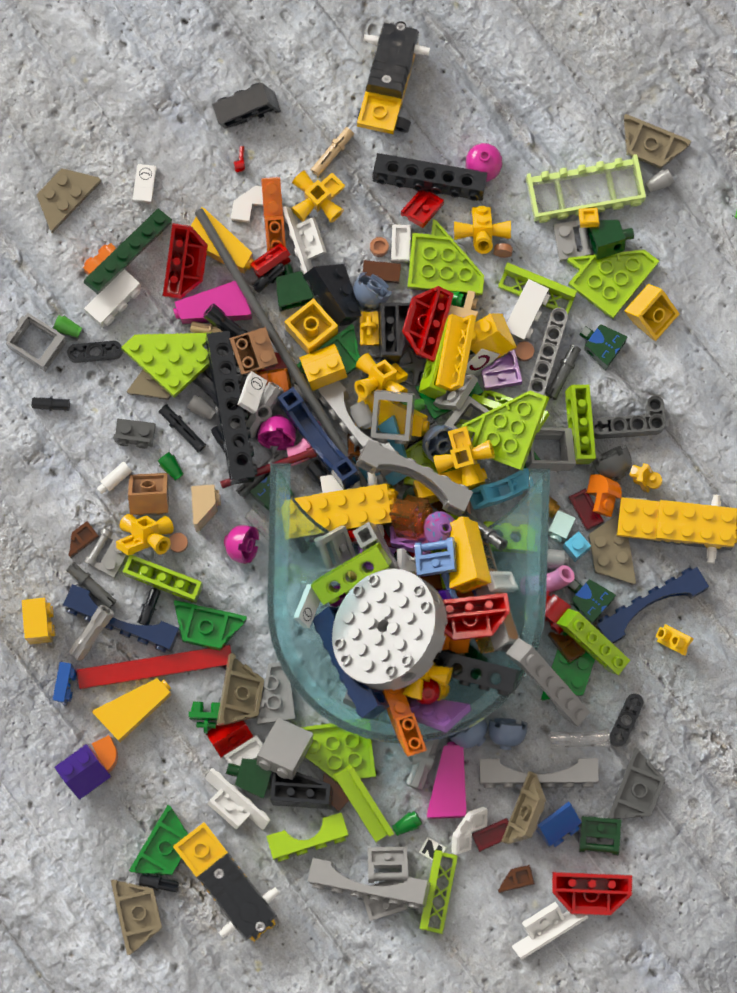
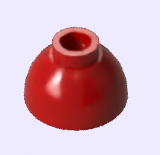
M431 678L429 682L423 681L422 700H416L424 705L436 702L441 692L439 683Z

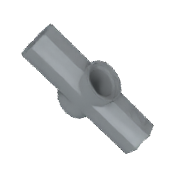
M268 382L257 412L254 414L250 412L248 420H245L246 427L250 428L251 438H255L263 421L271 418L272 409L278 401L277 397L284 392L280 386L273 382ZM265 408L263 412H258L259 409Z
M428 729L425 730L422 738L427 751L415 754L412 763L413 767L407 782L408 786L423 790L428 772L431 771L436 757L435 752L442 734Z

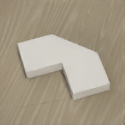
M254 186L234 200L231 214L232 221L250 223L252 206L263 207L261 186Z
M480 807L466 814L452 835L453 854L458 855L471 850L472 832L487 827V808Z

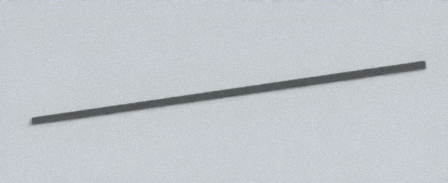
M203 209L197 210L195 212L196 217L262 327H266L271 342L328 437L348 457V449ZM349 459L352 462V464L356 467V469L359 471L361 487L368 486V483L364 478L363 474L361 473L360 469L358 468V466L355 465L356 463L354 459ZM393 524L383 525V528L386 531L389 538L390 527L393 526Z

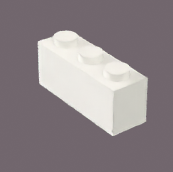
M124 269L84 308L86 314L101 328L105 325H110L115 319L114 316L118 312L124 311L128 305L127 303L140 294V283Z
M528 279L507 322L512 337L522 342L526 338L530 339L534 331L531 327L534 321H539L542 315L540 309L543 304L546 305L551 296L548 294L549 288Z

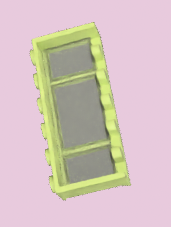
M637 154L633 155L630 160L622 161V158H617L613 163L604 164V161H599L595 166L586 167L585 164H582L574 170L567 171V168H561L557 173L549 174V171H543L540 176L531 177V173L526 175L534 222L539 221V223L549 222L553 218L558 220L566 219L569 215L576 214V216H579V209L598 208V213H601L608 208L618 210L622 209L625 205L635 207L641 205L646 198Z

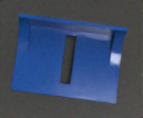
M60 662L53 695L54 701L61 702L66 706L72 700L73 692H71L70 687L71 682L75 681L77 674L71 663Z

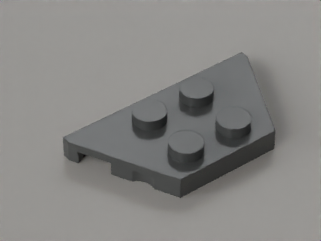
M635 748L608 815L609 819L649 817L653 813L665 778L641 754L638 748Z

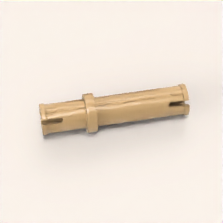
M345 127L342 133L332 140L331 146L310 170L320 177L337 154L345 149V145L354 136V132Z

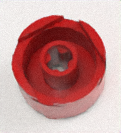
M547 591L534 608V614L541 622L545 623V621H548L551 626L550 628L560 634L565 631L556 623L567 609H570L572 606L555 594L550 596V591Z

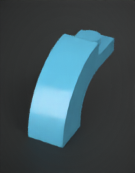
M524 468L523 471L520 470L502 480L483 484L472 489L473 494L470 501L474 510L483 509L515 498L535 485L528 468Z

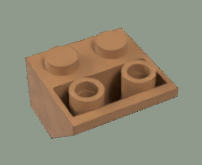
M266 327L229 338L241 375L248 374L251 371L257 372L275 366L278 363Z

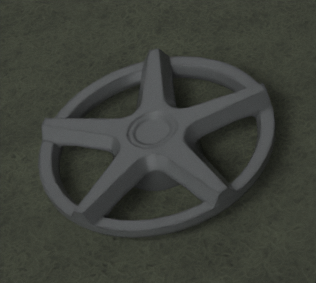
M412 346L403 350L398 365L403 370H411L413 373L412 382L405 380L407 384L420 386V383H418L419 377L424 372L427 359L423 357L418 358ZM408 352L411 363L400 365L403 355Z

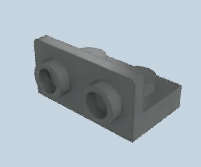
M117 418L116 432L113 439L120 446L134 444L142 449H147L148 446L153 447L156 424Z

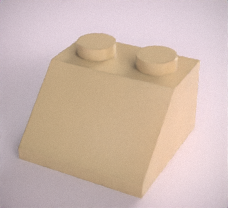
M215 485L191 486L193 525L196 532L201 531L218 512L217 506H221V497L219 490L215 489Z

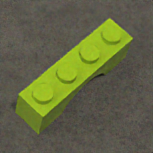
M342 812L324 817L321 829L310 839H295L285 830L268 835L266 838L273 860L277 859L278 862L290 859L289 855L295 853L297 856L307 854L308 849L314 847L316 850L326 848L327 843L333 841L335 844L345 842L349 834Z

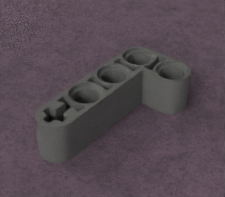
M657 395L651 396L645 405L646 415L595 419L593 421L594 438L607 439L660 434L666 425L663 399ZM650 403H657L659 409H652ZM658 421L661 427L655 428L651 422ZM639 422L642 428L635 429L632 424ZM617 423L621 424L623 426V430L617 431L614 429L613 425ZM597 425H600V428H602V432H599V430L596 428Z

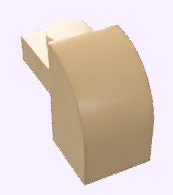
M468 290L464 308L451 305L448 316L454 314L465 318L472 314L476 316L477 320L478 311L474 310L476 309L478 299L475 298V292Z

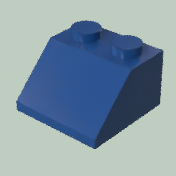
M567 802L537 825L536 831L548 847L554 845L556 848L565 841L563 839L565 835L569 833L572 836L580 830L579 825L582 822L571 803Z

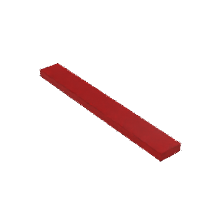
M225 645L220 651L207 648L77 669L79 689L227 666L228 655L232 653L231 645Z

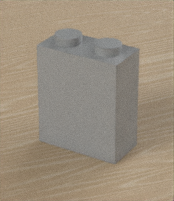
M277 718L257 754V765L264 770H271L277 773L282 778L292 780L313 743V733Z

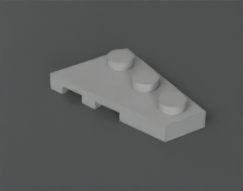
M288 661L268 664L257 725L274 723L277 718L285 721L296 720Z

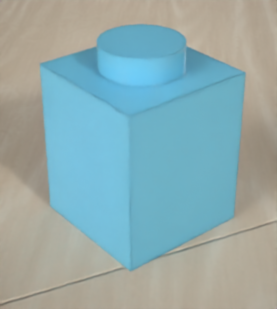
M577 532L563 545V549L574 562L585 555L591 548V545L580 532Z

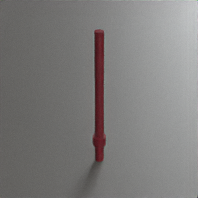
M311 447L306 448L304 452L257 468V475L255 477L307 458L313 459L317 457V454ZM230 479L220 481L222 489L232 486L230 485Z

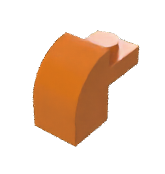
M590 475L587 493L596 497L593 512L606 517H612L615 500L622 496L620 484L603 475Z
M108 735L92 743V746L107 771L111 772L117 764L118 751L111 736Z

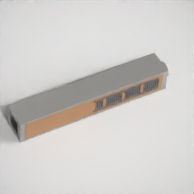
M482 539L489 571H498L490 544ZM487 585L475 589L477 596L505 593L490 592ZM511 609L509 615L491 637L494 650L507 652L518 638L520 639Z

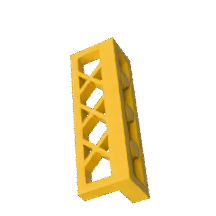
M454 314L448 316L435 386L450 392L463 387L476 316L472 314L465 318Z

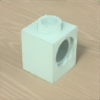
M558 510L547 534L551 536L550 539L559 543L561 541L565 542L574 524L575 517Z

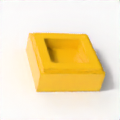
M598 208L579 209L580 228L599 227Z

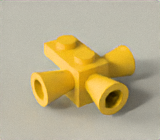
M304 170L292 181L293 185L305 193V200L291 208L296 217L302 222L306 220L313 209L317 212L322 209L330 223L336 221L344 212L343 208L331 201L345 188V185L333 173L322 182L317 180L313 183L306 170Z
M472 207L473 225L454 221V240L472 236L473 247L480 254H486L492 250V236L511 239V220L492 224L491 207Z
M369 353L362 355L358 359L356 368L369 375L368 378L358 380L354 384L355 391L361 398H366L374 390L408 393V389L400 385V383L407 380L408 373L397 363L390 365L386 360H383L376 364Z
M467 426L448 431L453 450H450L451 454L434 455V463L438 474L455 466V469L461 468L463 485L471 486L481 483L473 465L478 464L477 460L495 458L491 441L488 440L473 448Z
M126 514L121 519L120 529L131 533V535L116 541V548L126 555H133L150 546L157 554L162 555L170 548V539L162 536L172 534L174 530L173 523L168 516H163L159 520L154 521L148 516L136 519L133 515Z
M434 663L421 678L406 687L403 695L422 700L423 681L429 682L430 678L447 687L453 668L434 666Z

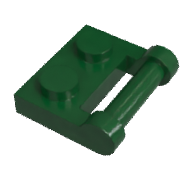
M582 816L579 852H606L618 856L621 820ZM586 838L613 839V845L586 843Z

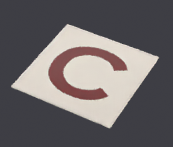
M481 349L468 362L466 373L478 377L481 371L489 366L500 354Z

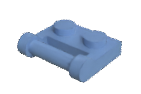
M454 537L424 544L422 542L415 543L416 572L418 577L457 571ZM447 548L448 550L445 552L423 555L424 551Z

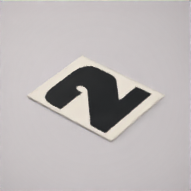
M427 837L419 853L433 860L434 851L438 850L444 853L446 847Z

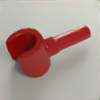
M240 146L239 161H234L235 172L245 170L243 146Z

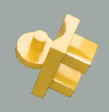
M360 311V346H378V311Z
M643 463L642 467L633 465L629 476L633 478L634 484L640 485L643 492L649 493V488L657 489L662 485L661 475L653 472L649 464Z
M666 624L664 627H660L656 634L657 642L686 656L688 646L694 639Z

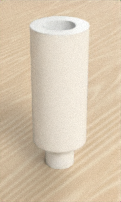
M122 462L100 481L102 485L97 490L101 494L106 490L110 492L130 475L132 470L125 462Z

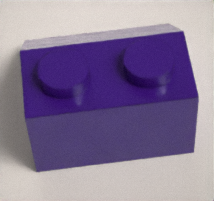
M88 744L82 746L54 767L79 800L112 777Z

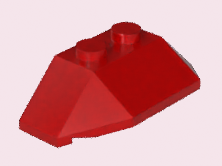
M172 223L163 296L182 299L187 293L203 282L208 244L192 226Z
M440 286L412 297L402 330L415 353L431 362H435L454 293Z
M507 593L443 600L447 614V625H445L444 634L452 641L492 637L510 613Z
M552 872V893L571 914L612 915L632 896V875Z

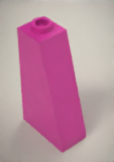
M235 281L176 301V308L173 309L176 320L180 319L182 324H191L193 321L210 323L203 317V314L213 303L233 321L252 319L247 300Z
M448 742L447 746H443L427 811V819L464 818L466 816L463 747L454 742Z

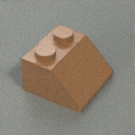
M167 473L129 475L128 502L130 515L168 513L169 491Z

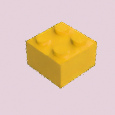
M314 298L284 321L285 330L307 354L314 352L338 334V325Z
M46 598L21 600L25 640L30 645L53 642L52 637L56 636L55 626L51 622V618L54 617L51 603H48Z

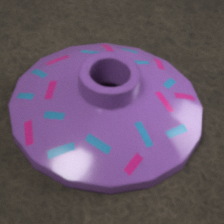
M445 512L430 514L423 526L427 541L430 543L447 540L450 537V522L455 521V519Z

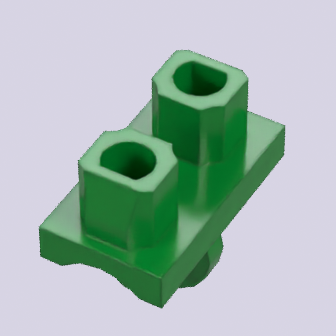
M193 701L188 718L190 720H204V722H196V728H204V733L208 734L209 728H216V723L209 721H217L220 702H211V712H203L204 702Z

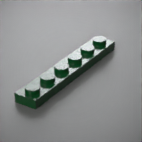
M158 208L84 279V284L96 294H99L172 223V219Z

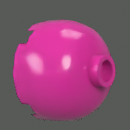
M480 143L469 150L466 156L465 167L466 169L488 172L487 182L499 175L502 168V156L495 146L489 143Z
M275 415L263 421L260 425L258 442L268 449L271 446H278L277 450L280 451L294 446L296 428L289 419L282 415Z
M239 525L234 527L225 536L224 546L228 556L233 561L243 564L253 561L258 551V546L255 547L256 540H259L257 528Z

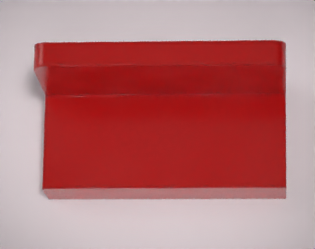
M279 243L252 262L250 266L259 279L280 262L284 265L291 262L289 258L291 254L286 247Z
M244 721L221 726L217 725L216 728H212L206 734L220 758L254 737Z

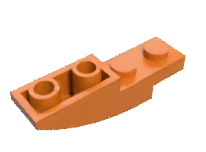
M280 177L261 178L267 252L279 243L286 247Z
M404 688L397 690L383 689L382 692L390 706L386 710L406 756L409 757L427 751L416 717L411 712L407 697L403 695Z

